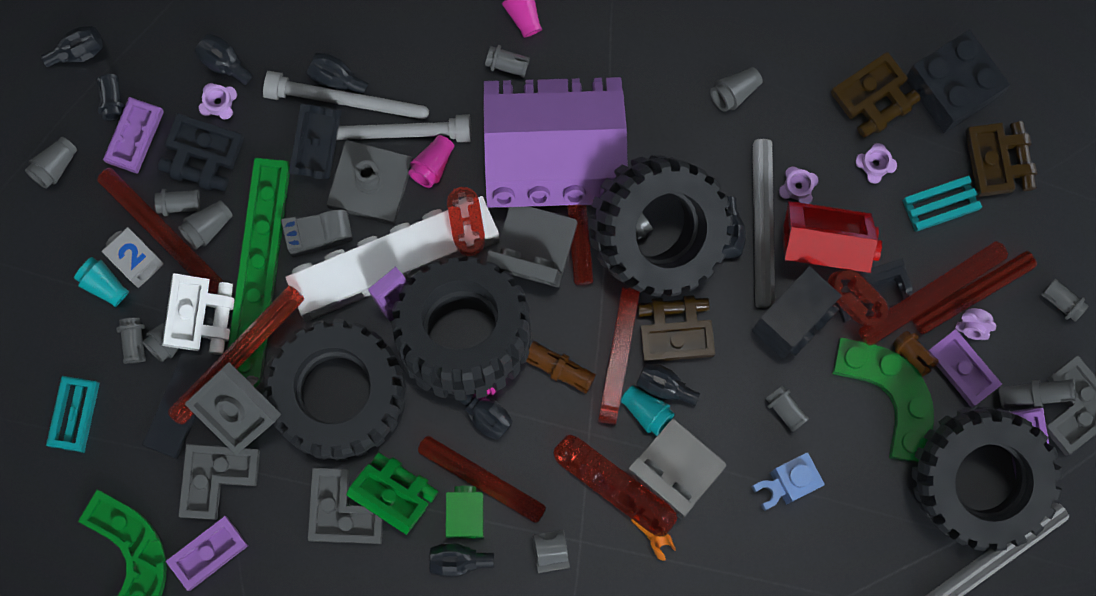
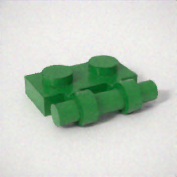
M378 452L371 464L381 471L368 464L351 484L346 496L407 535L425 512L429 504L428 502L432 503L439 491L428 484L429 480L420 474L416 477L401 467L402 462L394 457L389 459Z

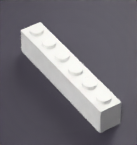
M474 196L462 198L454 204V208L444 212L441 209L433 210L425 214L420 222L412 225L409 223L399 224L390 230L391 234L377 239V236L365 238L358 242L357 248L347 252L343 249L326 255L323 262L313 266L311 263H306L294 268L292 274L285 278L304 321L308 322L370 296L371 294L368 289L395 266L404 275L405 279L409 280L418 271H422V273L427 272L428 265L438 261L440 265L448 263V258H462L500 241L499 233L483 196L476 199Z

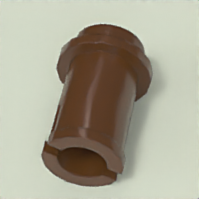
M905 331L893 343V346L896 348L895 353L900 356L903 355L919 371L921 376H925L932 370L922 359L933 368L937 366L939 360L918 341L919 336L916 333L911 334L909 331Z

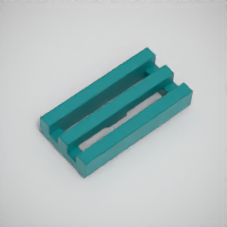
M970 176L905 197L902 201L914 231L917 232L980 210L982 205L975 197L977 195L975 188L972 189L970 185L972 182ZM962 188L964 191L915 209L913 204ZM966 199L969 205L919 221L918 218L919 215Z
M67 376L61 377L46 446L85 453L100 383ZM74 385L75 391L64 440L60 441L58 439L70 386ZM86 387L87 392L78 428L76 442L72 443L81 406V401L83 397L84 388Z

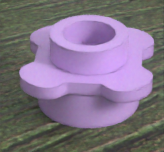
M213 83L205 85L202 94L203 103L199 105L200 113L203 116L212 114L220 116L223 120L229 119L233 114L231 109L232 102L237 97L235 89L233 87L225 88L222 85ZM221 99V103L215 104V100Z
M880 143L874 144L866 154H859L855 160L857 167L865 171L867 180L873 184L879 183L882 176L887 173H893L897 169L896 160L892 159L891 153ZM873 161H878L879 166H875Z
M789 167L785 172V184L779 189L780 196L783 199L792 198L798 200L799 203L810 204L813 199L811 195L812 190L819 181L817 175L797 167ZM797 183L802 185L801 189L796 188Z
M978 308L966 310L962 315V321L956 324L958 331L974 340H987L990 337V331H995L996 329L992 315Z

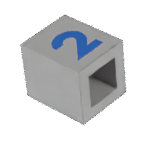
M128 227L123 232L118 231L113 234L106 243L107 247L102 250L109 260L138 288L164 265Z

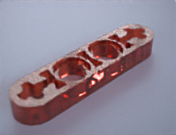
M622 287L600 407L599 422L616 425L640 294L635 289Z
M566 435L554 448V457L562 467L650 533L663 537L676 524L677 515L666 502L578 437Z

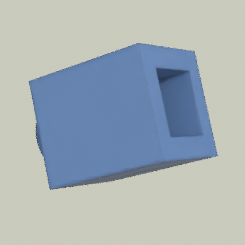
M807 452L771 471L770 474L774 481H760L751 487L754 492L762 488L768 489L771 492L770 501L761 504L765 511L775 506L781 496L787 505L825 484Z

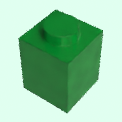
M454 486V492H446L447 539H484L483 492H476V486Z

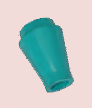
M93 257L89 258L74 276V279L79 282L78 287L109 302L114 307H117L129 293L103 260L97 261Z
M634 385L624 393L620 400L647 433L652 432L656 436L660 434L675 415L670 410L669 404L639 390Z

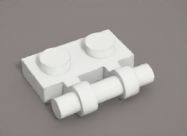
M173 273L162 346L198 351L202 337L211 340L209 353L223 355L225 342L229 341L230 330L227 329L229 311L233 310L235 301L231 297L233 284L219 282L218 293L211 294L208 293L210 279ZM206 306L215 308L213 326L203 325Z

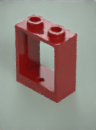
M788 201L782 230L785 260L871 273L873 261H879L882 251V240H878L879 227L874 226L872 213Z

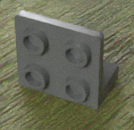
M529 206L509 207L497 251H489L486 263L490 261L498 265L500 272L507 271L511 275L559 288L578 222L574 218Z
M671 420L643 454L629 467L627 474L682 520L726 468V463L676 420Z

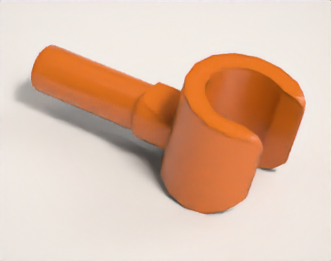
M638 514L632 518L631 521L651 541V547L659 560H666L663 552L660 550V547L663 545H669L676 551L674 542L669 534L666 532L657 533Z

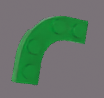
M840 338L838 340L832 374L867 381L879 386L890 397L895 409V426L889 458L918 464L919 459L914 457L917 448H924L928 441L924 436L929 429L933 430L934 426L933 401L924 379L910 362L894 351L869 343Z
M96 490L78 522L107 537L120 548L126 560V578L118 596H162L166 582L167 566L165 551L157 532L139 512L106 493Z

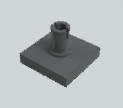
M346 140L326 204L327 207L334 210H346L349 214L395 225L409 178L410 162L413 160V157Z
M228 362L185 405L237 455L281 416V413L262 395L265 392L263 382L256 388L253 386L259 380L258 377L248 376L245 378Z

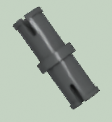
M1040 379L1032 380V384L999 386L1002 409L1026 405H1035V408H1041L1043 404L1076 402L1074 379L1042 383Z

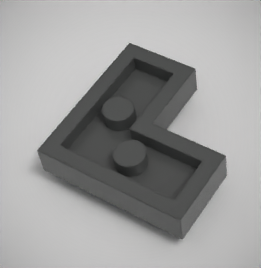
M1079 356L1071 359L1047 378L1049 382L1074 379L1076 402L1067 401L1066 403L1070 407L1046 425L1047 434L1065 456L1072 454L1096 435V376Z
M186 445L178 517L217 520L221 484L257 487L260 450L244 448L235 455L228 447Z
M312 468L308 529L309 542L382 544L383 519L363 506H348V496L346 494L349 489V469Z

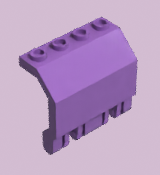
M621 77L606 78V91H603L602 78H594L592 91L582 92L579 78L572 79V92H568V79L537 80L538 93H534L533 80H525L524 93L513 94L511 80L503 81V94H499V81H484V147L487 207L592 205L595 196L601 198L604 189L600 186L605 179L613 180L616 177L615 169L622 164L628 166L627 127Z

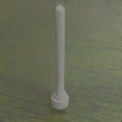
M268 70L264 81L263 97L278 100L279 97L286 98V95L417 119H425L429 115L428 108L423 105L291 82L288 77H283V73Z
M470 114L456 115V118H449V122L339 126L337 140L442 135L449 136L450 139H456L457 142H471Z

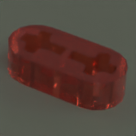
M458 187L447 198L453 241L456 249L461 254L473 256L478 254L485 245V232L480 203L477 194L472 189ZM459 197H466L467 202H473V204L468 205L469 217L462 218L460 207H453V205L459 203ZM465 225H471V231L474 236L479 235V238L474 239L473 246H467L465 241H459L460 238L465 237Z
M838 270L830 275L828 283L842 295L837 303L856 322L861 325L876 326L885 321L888 315L887 302L859 273L853 270ZM842 279L850 280L847 286L854 295L850 292H841L844 287L841 283ZM861 301L874 304L872 306L873 316H865L868 310Z

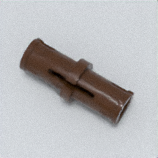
M533 341L529 348L526 362L550 374V378L556 382L559 379L582 391L584 394H587L597 375L569 360L570 356L564 353L561 356L536 341Z

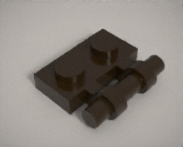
M888 51L832 88L830 92L850 120L861 112L866 117L867 121L857 127L858 132L863 138H866L873 132H881L887 128L889 121L898 115L903 117L912 111L914 104L921 100L916 90L912 89L904 95L899 89L907 81L908 77ZM887 96L891 104L879 112L874 104Z
M1023 121L1011 123L1012 135L1007 136L1004 133L1003 123L972 126L966 129L965 133L978 197L1012 193L1015 190V178L1021 180L1023 191H1031L1037 188L1034 177L1038 174L1036 164L1031 162L1029 146L1032 145L1030 134L1025 131ZM1008 149L1015 150L1017 165H1011Z
M694 295L683 296V300L663 301V298H654L648 303H638L639 317L653 316L654 321L653 325H641L640 327L643 362L714 357L715 347L712 320L697 321V312L710 310L709 298H695ZM684 313L685 322H665V315Z

